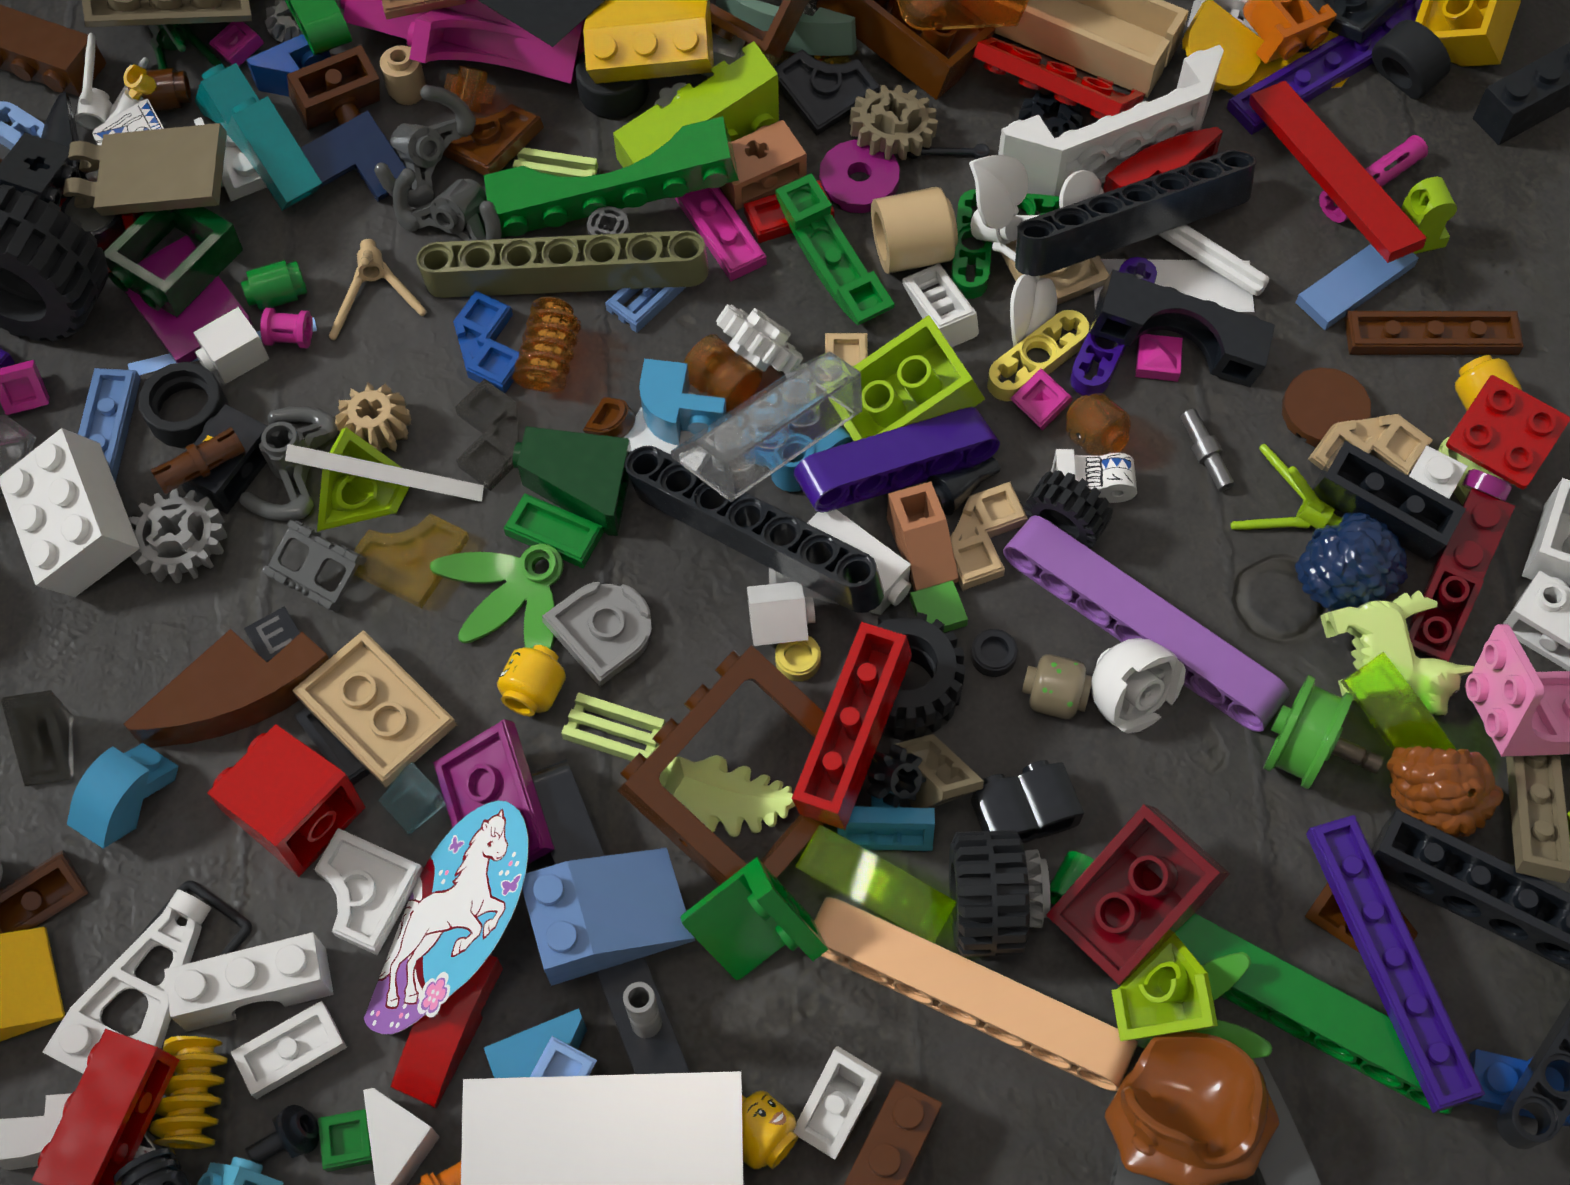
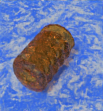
M541 297L534 300L531 305V314L526 322L527 328L523 333V342L518 351L519 357L515 362V371L512 378L518 385L529 390L560 392L567 385L565 376L570 373L571 369L568 362H571L574 358L572 348L577 345L578 338L576 334L579 333L582 325L581 321L573 315L574 311L569 303L560 298Z

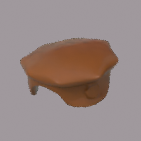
M1180 1032L1153 1037L1140 1055L1134 1069L1122 1081L1113 1100L1105 1111V1119L1114 1136L1124 1167L1130 1172L1172 1185H1220L1251 1177L1255 1173L1270 1139L1279 1126L1277 1111L1268 1092L1265 1079L1255 1061L1244 1050L1230 1041L1218 1036L1197 1032Z

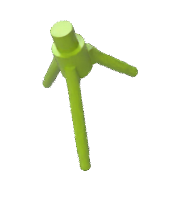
M1262 444L1259 447V450L1303 499V503L1296 517L1233 521L1231 523L1232 530L1286 527L1308 529L1310 526L1318 529L1324 528L1327 525H1338L1341 522L1342 518L1334 514L1335 509L1317 497L1295 466L1288 468L1266 444Z

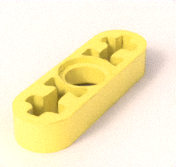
M1064 310L1049 319L993 362L989 369L987 382L989 392L999 400L1012 401L1010 398L1040 368L1048 375L1080 351L1089 332L1087 318L1078 311ZM1062 328L1066 331L1077 330L1076 336L1069 332L1060 338ZM1033 348H1041L1049 353L1050 359L1037 363L1028 358L1027 352ZM1016 373L1014 384L1009 380L1003 383L1000 382V375L1009 378Z

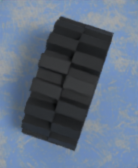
M1055 470L1054 473L1051 471L1046 472L1024 505V509L1027 510L1026 516L1028 519L1031 516H1040L1089 549L1093 548L1111 521L1113 511L1112 508L1107 507L1109 501L1106 498L1098 497L1101 492L1096 487L1090 489L1087 487L1088 481L1082 478L1079 482L1075 480V474L1068 472L1064 476L1062 471Z

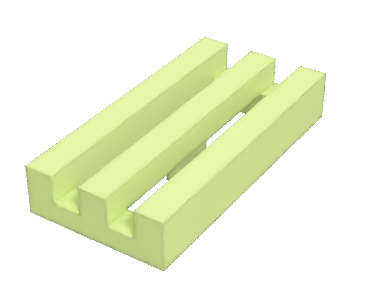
M525 147L517 154L518 159H515L513 163V168L526 166L541 173L561 177L596 175L598 170L596 158Z
M578 692L575 699L576 705L568 715V724L564 725L561 732L564 740L632 761L639 752L647 758L658 746L652 738L665 725V720ZM586 710L592 713H596L614 720H618L636 727L652 731V733L650 734L644 731H640L584 712ZM579 724L647 745L646 749L642 750L579 730Z

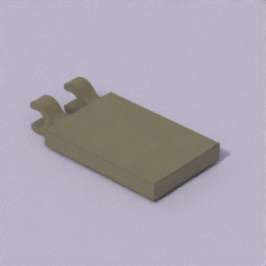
M220 123L104 134L102 145H95L85 141L71 142L68 158L70 160H80L79 170L81 172H94L98 170L97 182L76 177L65 179L63 195L65 197L75 196L74 206L76 208L82 209L94 206L93 208L101 216L219 205L227 131Z

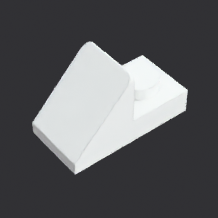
M836 1046L796 1123L794 1133L835 1160L842 1152L862 1111L873 1099L881 1072L839 1046Z

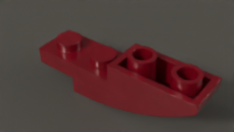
M1474 488L1470 490L1463 504L1466 510L1449 542L1441 550L1422 594L1423 597L1437 601V607L1414 614L1408 629L1414 650L1447 662L1450 660L1484 583L1483 578L1515 508V505Z

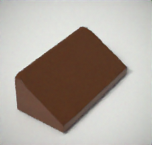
M64 850L0 888V934L32 929L89 893Z

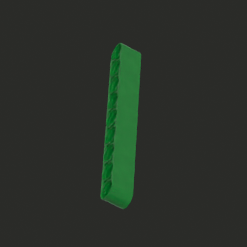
M1076 851L1066 853L1050 883V902L1053 905L1059 901L1095 859ZM1196 913L1175 932L1201 965L1218 957L1238 952H1244L1250 957L1251 965L1248 970L1221 997L1431 1110L1388 1016ZM1453 1107L1438 1113L1450 1114Z

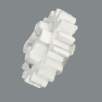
M727 304L716 320L717 325L724 329L723 332L733 338L728 346L762 371H766L769 365H772L776 370L792 375L804 359L802 354L795 350L793 345L786 342L791 333L756 308L748 315L744 310L738 309L732 304Z

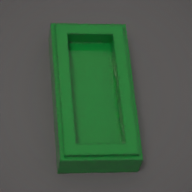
M524 493L503 528L506 536L529 546L547 544L554 547L564 561L580 568L585 567L604 534L602 525Z

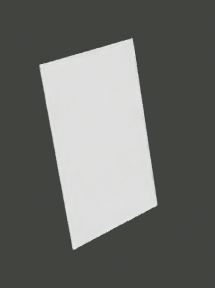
M741 1071L463 1079L461 1185H743Z

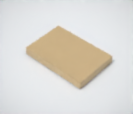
M364 630L292 690L295 696L385 788L457 726L454 718Z

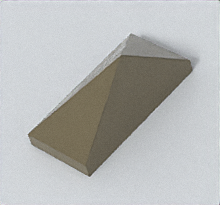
M934 734L896 743V745L905 748L907 754L911 753L922 758L918 768L922 776L926 778V782L922 783L919 791L916 793V800L909 799L911 808H934L983 789L984 780Z

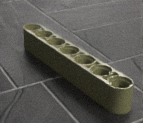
M687 230L434 242L424 246L418 252L416 258L426 289L431 295L440 298L471 297L475 291L487 296L606 291L622 288L691 287L704 282L709 274L704 239L700 234Z

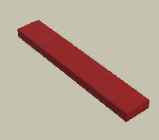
M1286 81L1250 95L1249 105L1387 263L1424 248L1427 237Z

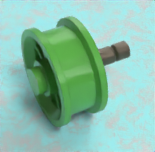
M1308 675L1292 707L1289 708L1283 705L1272 726L1271 731L1278 733V736L1263 769L1269 772L1274 767L1301 778V787L1308 790L1318 775L1324 761L1327 762L1331 754L1357 766L1361 765L1363 769L1377 774L1384 757L1372 751L1367 752L1366 748L1340 737L1343 730L1341 726L1354 695L1346 692L1342 697H1339L1315 686V677Z

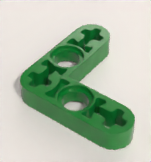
M976 189L964 192L958 202L956 220L958 243L952 262L951 279L966 299H975L985 293L990 274L992 242L981 240L984 246L978 250L967 249L962 244L964 239L974 237L971 232L972 207L977 206ZM1027 193L1025 199L1017 207L1026 211L1028 215H1035L1036 211H1041L1040 215L1060 208L1059 196ZM967 264H975L974 282L966 281Z

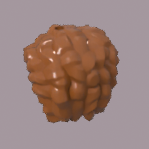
M1421 746L1408 747L1407 749L1396 747L1392 753V758L1387 762V768L1392 778L1389 788L1391 789L1392 797L1396 799V807L1400 811L1455 838L1460 835L1462 837H1469L1476 832L1477 827L1484 828L1486 820L1492 818L1496 807L1501 804L1504 798L1502 788L1495 785V777L1488 761L1479 752H1470L1468 749L1455 750L1452 748L1447 750L1436 748L1433 750L1431 747L1423 748Z

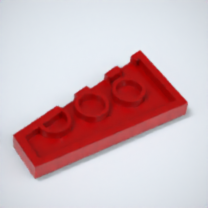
M993 37L978 41L973 55L974 58L984 62L983 67L996 74L1005 75L1008 72L1020 77L1018 82L1030 89L1041 90V88L1052 91L1055 93L1054 98L1064 104L1076 106L1079 103L1091 108L1090 114L1098 119L1108 115L1114 116L1132 109L1143 101L1146 94L1132 89L1129 95L1114 91L1112 87L1113 81L1099 76L1097 79L1092 77H1083L1081 79L1076 77L1077 71L1075 67L1064 63L1048 61L1047 65L1040 64L1041 55Z

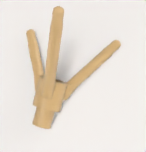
M364 239L360 243V250L357 253L358 267L334 321L329 338L331 340L337 339L360 286L364 281H376L380 278L386 279L420 316H424L427 313V310L391 272L387 264L383 262L382 253L377 248L376 242L372 239Z

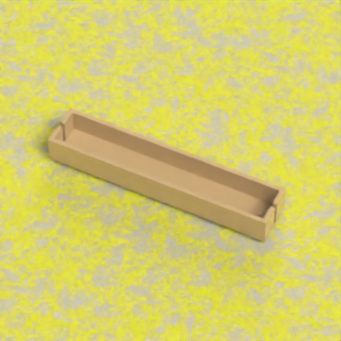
M959 0L996 28L994 33L1095 76L1113 81L1114 84L1132 91V89L1146 93L1145 97L1147 98L1162 75L1164 67H1167L1181 44L1189 12L1164 0Z

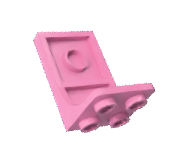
M1496 625L1488 641L1484 644L1483 651L1464 686L1469 700L1473 702L1484 723L1486 733L1492 738L1501 757L1570 754V671L1536 672L1510 625Z

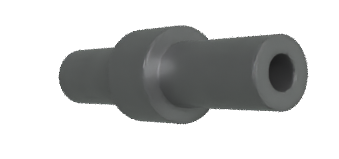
M1196 409L1184 412L1180 418L1194 443L1191 449L1199 464H1205L1218 491L1221 492L1231 488L1235 482L1221 458L1223 450L1216 437L1209 435Z

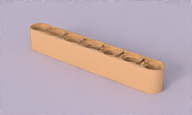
M832 897L824 899L814 920L829 949L821 955L822 957L1095 1086L1109 1091H1117L1138 1044L1136 1040L1120 1041L1118 1028L844 901Z

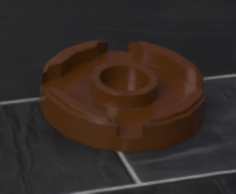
M1319 367L1306 370L1291 381L1282 399V416L1287 428L1295 436L1298 433L1306 439L1305 443L1317 447L1333 424L1369 419L1371 416V401L1364 386L1353 376L1338 369Z

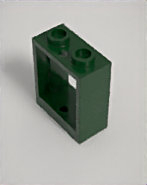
M205 207L144 212L104 251L110 270L108 277L118 288L125 292L129 289L134 291L152 309L159 311L162 308L177 318L243 251V248L232 223ZM176 227L201 242V244L163 280L139 266L138 263Z

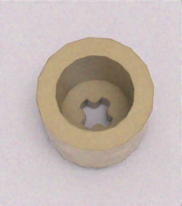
M931 187L873 199L871 203L872 228L877 253L884 272L890 274L949 262L954 258L955 248L958 243L956 218L952 204L946 198L941 188Z

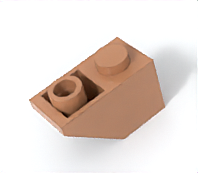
M932 482L888 493L887 521L901 557L911 564L909 578L914 591L952 580L954 583H957L959 577L948 524Z

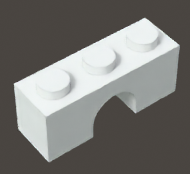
M313 932L164 969L170 1018L187 1032L236 1020L235 1009L250 1003L278 1001L287 1007L334 995L327 951Z

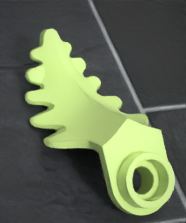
M718 755L697 762H692L680 756L675 757L661 772L659 777L661 785L712 832L715 831L718 822L721 821L727 833L732 837H737L740 834L744 820L747 822L751 832L756 834L762 829V819L766 825L774 827L777 823L778 814L782 819H785L789 809L795 807L792 800L791 786H786L782 789L783 782L780 780H775L768 786L770 776L765 774L750 781L751 769L748 766H741L732 772H728L726 759Z

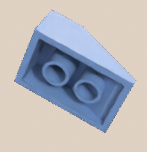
M667 848L570 860L532 871L525 875L522 890L543 968L551 986L695 941L694 936L683 926L680 920L681 915L686 912Z

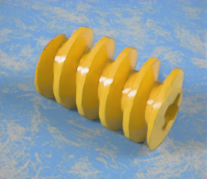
M174 1036L164 1041L163 1050L180 1059L164 1093L166 1097L161 1099L155 1112L164 1118L157 1119L150 1125L149 1131L153 1135L162 1138L154 1140V1144L178 1149H201L215 1145L214 1139L201 1134L203 1128L218 1125L217 1118L204 1112L207 1107L221 1104V1098L208 1093V1087L224 1084L225 1078L211 1073V1067L227 1063L228 1058L214 1052V1047L223 1044L221 1041L198 1036Z

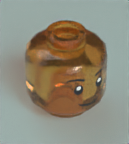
M1102 393L1084 395L1073 402L1067 412L1066 432L1069 438L1088 455L1103 456L1109 453H1119L1127 445L1130 438L1131 418L1128 412L1110 397Z

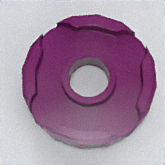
M858 140L839 143L826 153L820 163L819 180L831 203L833 201L839 204L840 209L850 213L871 212L873 199L896 194L899 189L900 167L894 154H892L890 160H886L884 152L879 151L872 156L869 154L870 146L859 147L857 145ZM855 172H863L869 178L865 181H855L849 176Z

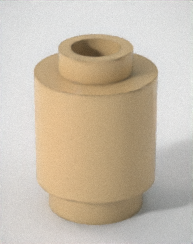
M400 45L391 47L382 54L380 67L388 94L399 104L412 105L422 99L420 90L426 85V80L421 62L409 59L411 47Z

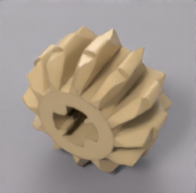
M367 382L363 392L359 393L351 388V400H339L338 409L340 413L335 416V424L338 431L347 427L380 452L386 447L396 452V440L408 439L407 426L411 424V415L409 410L406 409L403 396L399 392L392 393L391 388L386 383L376 391L369 382Z

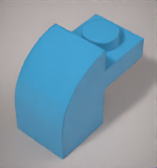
M644 358L639 385L642 411L647 427L656 437L667 443L679 445L681 431H689L698 436L725 435L727 424L725 398L689 394L688 363Z
M144 743L125 753L115 747L109 748L91 764L79 781L72 797L67 825L101 848L107 847L137 828L143 799L175 781L179 766Z

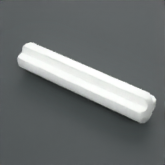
M1186 224L1159 234L1162 238L1252 295L1259 296L1269 282L1267 275Z

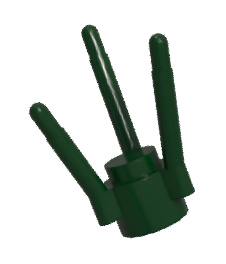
M149 25V29L154 36L150 40V44L155 51L159 69L168 68L164 54L165 48L171 51L179 50L183 53L186 51V46L184 45L186 40H189L212 65L223 64L194 34L190 25Z

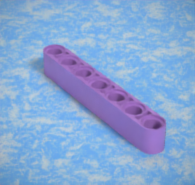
M1036 515L1031 516L1003 549L1005 558L1014 568L1119 641L1123 642L1135 638L1149 639L1169 649L1185 666V681L1183 685L1247 729L1255 732L1263 731L1288 699L1290 691L1286 684L1276 675L1048 520Z

